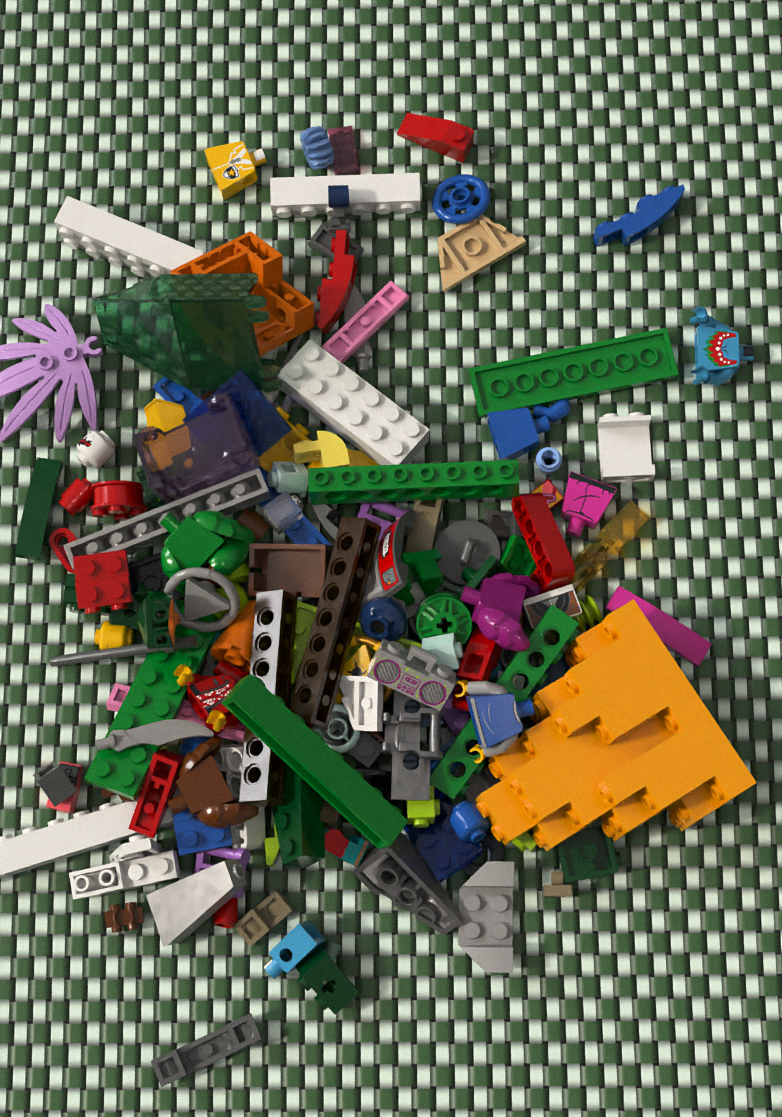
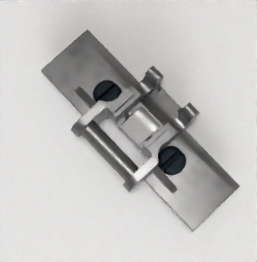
M394 690L393 715L383 713L385 740L382 743V752L392 755L391 800L429 801L430 760L443 759V753L440 752L441 716L444 715V710L441 709L439 711ZM421 718L430 719L429 751L420 750Z

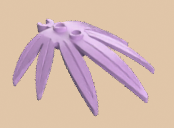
M50 304L44 306V311L49 323L56 332L48 326L31 319H12L13 324L31 336L47 341V344L21 342L0 345V361L36 356L0 372V398L44 378L20 399L9 414L0 432L1 443L9 439L33 416L60 381H63L58 393L54 418L57 441L59 443L63 441L68 429L74 407L76 385L78 386V397L83 414L91 429L97 431L96 393L84 358L89 356L98 358L103 355L102 349H91L93 344L99 343L96 336L89 337L84 344L79 345L68 319L60 310Z

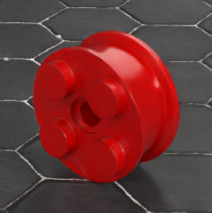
M114 480L97 482L90 485V490L94 492V505L90 507L93 517L105 518L113 516L115 521H125L129 519V516L136 517L148 511V508L144 506V492L148 490V487L143 483Z

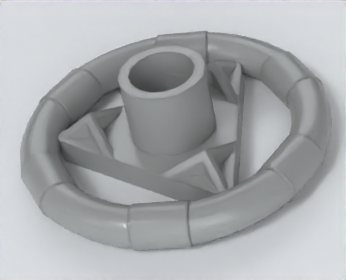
M202 567L187 568L175 573L166 583L164 593L173 596L176 587L181 581L187 579L184 615L180 612L173 599L175 611L181 618V625L186 628L200 632L218 631L229 626L238 615L240 609L239 593L234 584L217 571ZM192 577L211 579L223 587L230 601L217 594L215 586L211 582H198ZM229 609L220 620L214 622L194 620Z

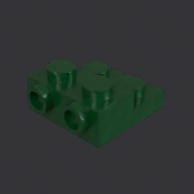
M602 820L595 821L557 845L565 884L619 873L618 868L622 867L619 851L614 852L612 844L614 840L612 837H607L601 828Z

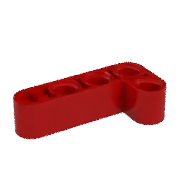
M540 492L519 494V497H513L511 503L513 514L537 566L530 578L539 584L541 588L540 594L567 586L575 575V565L545 497Z

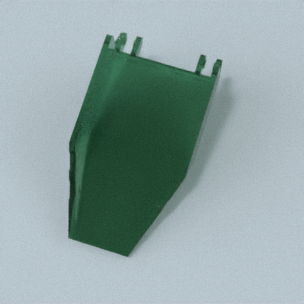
M256 273L161 274L153 277L152 280L144 283H135L132 287L124 290L118 289L96 297L93 300L103 341L106 346L188 390H263L268 393L283 387L280 379L271 378L280 374V368L277 365L275 366V360L260 359L253 323L268 321L269 313L263 310H250L263 308L267 304L265 297L251 295L258 282V275Z

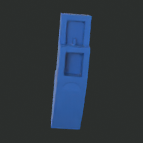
M682 184L677 187L674 185L669 186L654 196L651 194L646 195L637 202L635 213L629 212L622 215L619 220L614 222L605 221L599 224L595 229L593 237L596 246L599 247L620 238L625 247L651 233L676 209L683 198L684 185Z

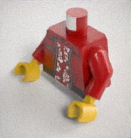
M179 665L174 672V676L179 677L177 683L180 686L188 685V702L205 726L214 733L213 737L226 729H238L242 722L221 703L236 685L229 674L202 676L192 673L191 668L186 665Z

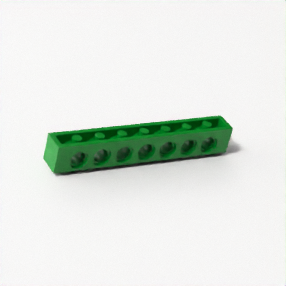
M518 460L308 468V493L311 505L519 497Z
M550 605L528 636L530 648L523 652H517L495 684L504 686L507 692H512L516 702L532 699L533 696L529 693L535 685L539 688L548 676L545 673L546 669L550 664L554 666L564 654L561 648L566 641L571 644L579 633V630L576 629L579 623L556 606ZM551 629L555 630L559 635V639L554 645H548L544 639L545 633ZM535 651L540 652L543 656V662L538 667H533L529 663V656ZM520 673L525 674L528 679L527 685L522 689L515 688L513 685V678ZM471 717L444 753L443 759L439 760L430 773V783L453 800L456 795L462 797L470 785L466 781L472 773L477 775L486 763L485 761L480 763L474 762L476 758L481 756L479 752L470 754L466 751L467 742L473 739L477 740ZM457 761L465 765V772L460 776H455L450 772L451 765Z

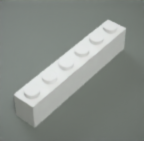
M419 173L270 178L272 215L280 218H288L291 215L313 217L316 214L332 216L333 209L329 208L328 186L332 185L349 186L350 207L345 208L346 213L363 215L366 212H376L377 214L384 215L395 211H401L405 214L421 211Z

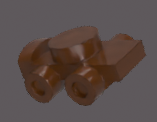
M136 902L125 903L126 909L121 910L120 904L109 905L110 911L104 912L106 928H111L112 933L122 932V926H128V931L139 929L138 924L144 923L143 907H136Z

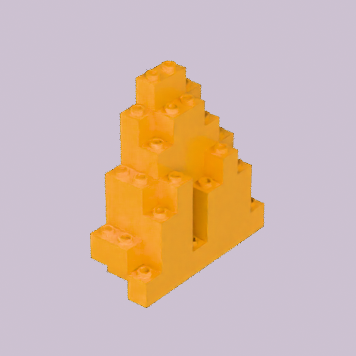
M633 599L608 614L600 624L576 637L565 650V660L570 669L562 678L538 691L531 699L535 714L529 717L534 723L538 724L526 730L505 753L488 759L491 773L495 778H500L501 781L482 792L476 798L478 802L476 806L484 818L488 817L492 824L491 831L498 841L502 840L504 845L532 829L534 831L533 838L540 848L544 847L546 852L599 819L603 822L601 824L603 832L607 837H612L614 842L666 809L669 812L668 817L671 823L676 828L679 827L682 832L757 782Z

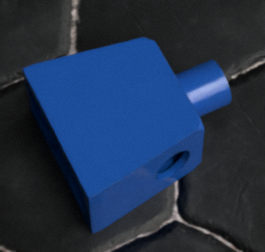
M529 408L487 413V423L500 460H514L538 448V434L550 431L547 416L532 419Z

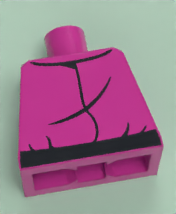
M570 471L561 517L569 520L566 533L580 538L584 526L595 529L613 500L617 488Z

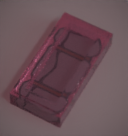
M352 126L328 129V136L334 154L333 166L335 176L360 174Z

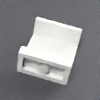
M634 412L630 413L629 416H619L618 414L610 413L599 417L597 428L601 483L653 481L655 477V464L652 465L649 432L651 415Z

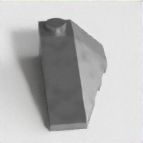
M402 832L399 833L391 846L381 849L375 847L360 862L359 866L355 867L352 871L371 892L378 896L381 893L393 900V905L399 909L403 906L413 912L416 919L442 935H446L464 920L417 848Z

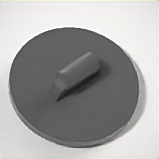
M462 520L448 526L439 536L435 548L439 550L443 557L437 562L441 572L451 581L462 585L468 584L461 579V574L466 567H472L478 571L490 555L500 560V545L496 535L489 527L474 520Z

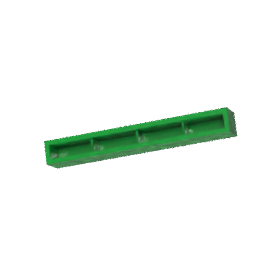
M249 674L240 679L221 703L378 849L391 846L408 822L402 815V811L383 798V794L379 789L368 784L364 780L362 773L351 768L339 752L332 750L325 743L324 738L320 734L313 732L307 727L304 719L298 714L291 712L285 706L283 699L273 695L260 678Z

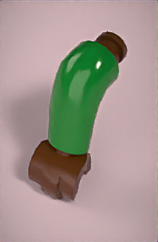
M246 508L237 521L249 533L248 541L227 537L207 559L209 563L207 568L217 571L224 576L232 575L248 557L249 543L260 540L271 526L264 520L265 517L257 511L253 512ZM205 579L206 581L211 582L214 586L218 585L217 582L211 579Z

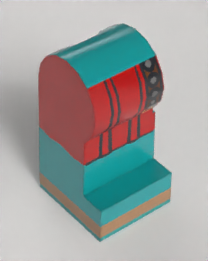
M324 825L325 852L358 867L369 842L351 834L346 839L339 830Z

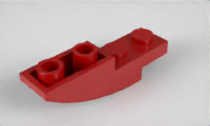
M336 230V238H332L331 252L334 253V262H330L329 277H332V279L322 278V286H318L317 301H320V311L315 313V325L318 326L322 334H328L340 318L348 303L356 278L358 261L354 255H349L350 236L347 230Z
M478 625L469 640L464 657L461 660L457 672L459 680H467L468 682L489 681L492 669L497 667L502 647L496 642L488 640L480 631ZM457 684L455 693H462L463 687ZM454 695L451 703L452 707L469 711L466 696L456 697Z

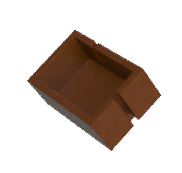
M249 543V567L262 568V573L249 572L248 596H256L259 592L283 589L297 597L320 598L334 546L326 544Z

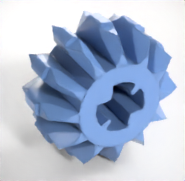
M313 126L302 131L300 135L301 147L309 167L316 170L333 164V148L325 129L321 126Z

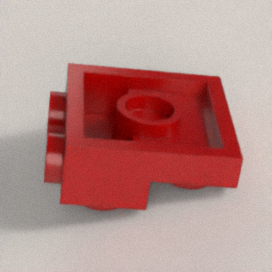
M127 550L73 557L78 609H85V614L101 612L102 606L111 605L112 610L126 609L127 603L133 602Z

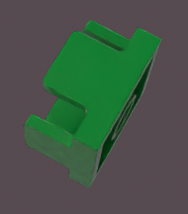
M438 549L401 554L400 561L409 566L407 583L393 597L403 601L405 606L415 603V599L410 592L413 583L418 582L425 596L435 592L444 583L443 574L437 565V562L443 558Z

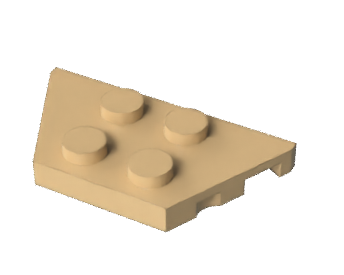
M484 215L469 223L460 224L438 237L437 243L443 292L446 293L526 245V240L522 236L517 237L508 232L504 226L491 222Z

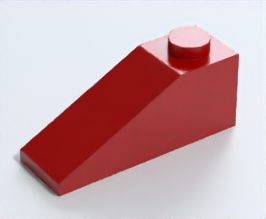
M412 113L406 114L397 132V136L463 164L474 144L473 129L452 120Z
M161 749L153 754L128 829L155 838L169 807L167 801L173 798L178 787L176 781L179 779V767L184 756L166 749Z

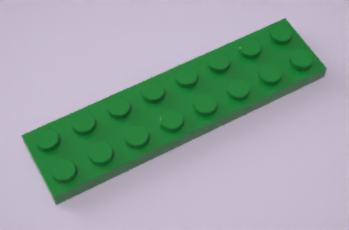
M667 328L468 369L479 419L487 418V413L519 408L530 409L535 408L536 405L554 404L564 399L573 400L675 379L679 375Z
M185 600L175 601L180 612L184 615ZM210 614L194 620L214 622L220 619L214 614ZM177 624L175 637L195 636L197 646L178 649L177 652L165 653L164 651L148 653L105 738L113 730H128L157 721L176 719L188 694V685L180 686L177 683L179 677L174 676V672L179 665L183 664L191 668L192 673L198 674L218 631H193L181 624ZM140 744L120 752L115 749L111 750V748L100 750L97 752L84 779L87 783L135 801L145 781L153 754L159 751L162 745Z

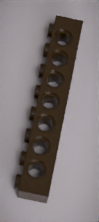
M341 518L289 707L291 712L301 716L305 721V725L312 729L328 730L382 529L381 526L367 518Z
M283 589L259 592L256 595L254 606L255 618L252 631L253 642L252 654L250 656V674L260 678L265 683V687L273 695L282 698L285 706L289 709L298 597ZM245 726L239 802L257 807L282 806L285 762Z

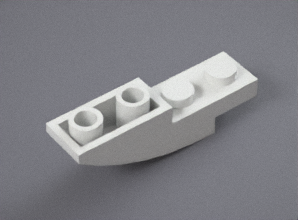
M174 850L69 873L73 900L145 887L181 877L177 852Z

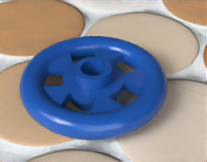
M468 174L456 175L444 180L436 188L432 196V208L435 214L441 220L451 224H465L476 220L486 211L490 203V190L487 184L479 177ZM472 185L476 188L471 192L466 187ZM455 186L456 188H454V189L451 191V193L448 194L447 191H448L450 188H452V187ZM474 198L480 199L478 205H472ZM449 201L451 207L444 209L442 203ZM466 210L464 214H456V211Z

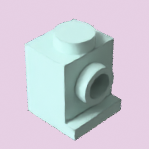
M273 461L272 470L269 471L267 476L268 486L274 487L277 492L282 494L298 493L300 497H305L308 487V470L303 463L294 464L291 461Z

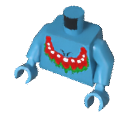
M699 306L691 309L697 316L690 318L691 324L699 323L701 325L697 326L694 334L695 369L691 371V373L695 374L693 384L699 385L703 383L719 386L737 373L739 361H753L754 348L753 345H739L738 332L732 331L730 327L709 316L707 310Z

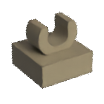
M552 872L551 885L543 886V898H570L572 896V886L563 885V872Z

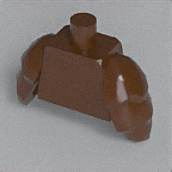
M215 736L205 742H201L193 752L187 753L179 767V779L176 781L182 794L167 801L174 816L189 809L195 821H200L211 828L226 829L228 826L242 825L258 815L259 807L235 803L214 761L224 743L222 737Z

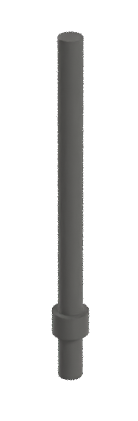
M195 636L175 637V647L148 649L142 643L52 656L49 661L50 665L55 667L161 651L173 653L177 652L178 649L196 647L197 639Z

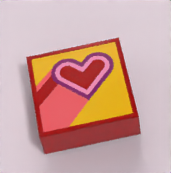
M549 479L530 492L542 493L550 511L564 501V497Z

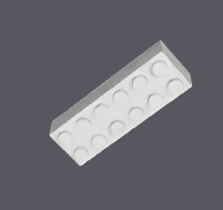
M69 196L66 197L54 220L66 246L72 249L81 248L86 250L88 255L97 259L99 257L105 258L110 264L118 268L122 266L127 267L135 275L151 277L154 282L162 286H167L168 284L174 287L170 271L204 254L201 250Z
M311 339L277 374L279 389L378 465L409 464L429 441L430 429Z

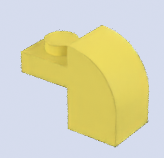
M317 431L316 441L302 440L297 444H293L294 464L320 461L321 468L350 466L346 445L334 433Z

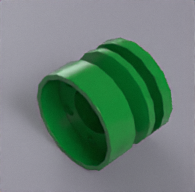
M436 591L428 594L420 601L416 609L415 624L421 640L454 633L456 642H461L463 645L471 634L472 619L468 607L463 601H460L458 595L450 591ZM443 617H446L447 622H451L447 624L445 629H442L441 625L437 624L441 622Z

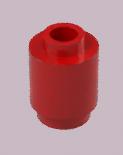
M76 478L61 495L62 499L58 503L72 516L77 512L81 513L94 498V492L90 490L92 483L86 478H83L82 481Z

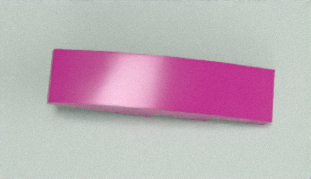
M620 586L617 587L605 607L606 610L613 612L634 599L668 651L677 653L694 666L701 664L712 645L710 642L640 597Z

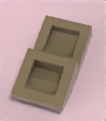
M276 889L234 925V928L251 947L284 920L295 908L282 892Z

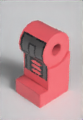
M61 761L59 763L60 767L77 792L55 807L48 798L46 807L51 810L74 814L81 788L83 765Z

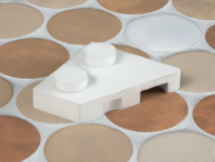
M342 675L340 688L344 698L341 700L349 713V720L353 730L382 731L383 684L367 676Z

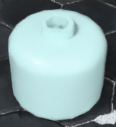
M336 703L334 704L328 730L310 728L313 732L320 734L332 750L340 754L352 749L358 742L361 731L353 730L349 720V713L344 705Z

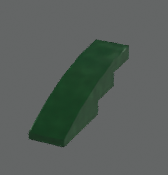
M37 457L24 504L15 557L41 561L53 522L52 512L57 499V486L63 469L61 460Z

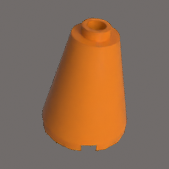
M256 599L248 601L246 607L212 644L210 652L218 662L222 659L249 672V674Z

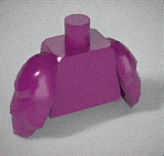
M501 573L491 578H485L479 590L469 586L464 587L460 601L474 605L471 619L478 624L480 631L488 640L496 642L505 650L523 652L530 648V642L519 624L523 600L537 596L541 592L537 582L533 581L529 576Z

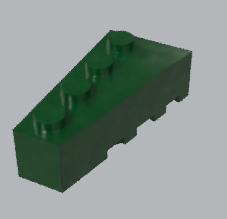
M285 763L282 806H271L282 862L286 866L308 867L325 858L324 822L320 821V813L322 808H324V798L320 797V794Z

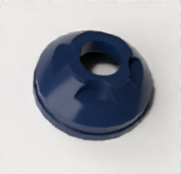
M372 598L363 606L359 616V623L363 633L381 642L383 639L397 641L407 629L408 622L404 609L391 598ZM372 621H381L385 626V631L382 633L375 631L372 627Z

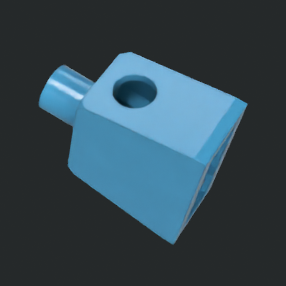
M310 920L299 923L269 952L273 959L264 966L265 971L275 979L283 971L289 973L295 970L298 964L326 941L325 937ZM288 949L292 952V958L288 955Z

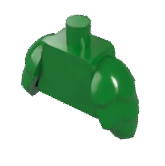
M205 510L194 515L189 513L182 521L169 512L160 521V524L170 532L164 540L163 544L165 546L161 551L163 572L170 579L175 573L183 569L200 567L225 541V536L248 541L249 533L240 526L237 520L226 517L218 511ZM187 579L181 581L176 587V590L184 597Z

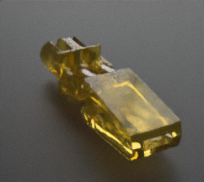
M631 500L597 534L596 542L593 545L589 543L578 553L573 561L575 568L577 565L580 568L575 572L573 579L568 585H574L584 573L588 574L574 589L576 594L610 561L608 557L611 554L615 557L650 519Z

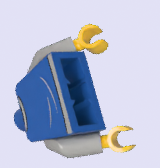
M456 681L455 685L460 684L463 687V692L455 693L454 695L456 697L466 696L478 744L470 749V752L478 751L481 755L474 762L480 763L486 757L505 753L518 739V733L523 731L520 718L535 714L531 699L516 702L512 692H507L504 686L489 681Z

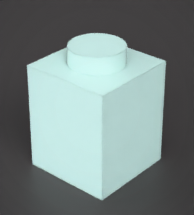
M454 633L422 639L421 648L438 656L436 664H444L452 670L459 669L460 658H463L464 654L461 642H456Z

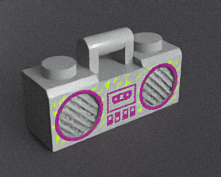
M385 639L382 640L373 656L367 673L368 678L441 711L452 692L456 681V673L450 667L435 663L437 655L412 644L408 651L398 642Z

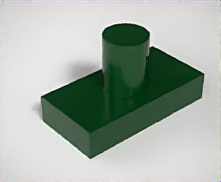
M490 555L478 571L472 567H466L461 574V579L468 583L466 586L479 590L485 578H491L494 575L508 573L509 571L497 558ZM464 602L470 609L473 610L474 605Z

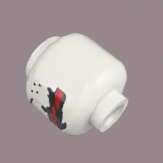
M102 430L100 432L91 431L77 444V450L80 453L77 455V458L85 467L91 465L94 468H100L114 455L113 447L115 444Z

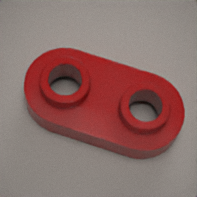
M58 528L49 537L50 547L66 570L71 574H75L64 546H60V541L68 539V543L77 540V538L69 529Z

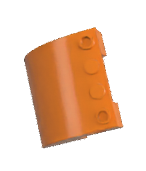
M251 231L170 271L180 303L194 328L211 349L235 369L314 328V302L283 280V255Z

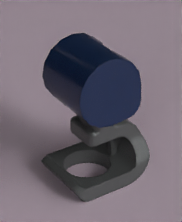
M328 186L329 208L333 209V215L328 223V233H336V230H347L348 233H351V221L345 211V208L350 207L349 186Z

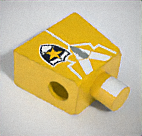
M242 141L204 150L206 160L223 200L255 183L258 180L255 167L267 162L262 148L248 153Z

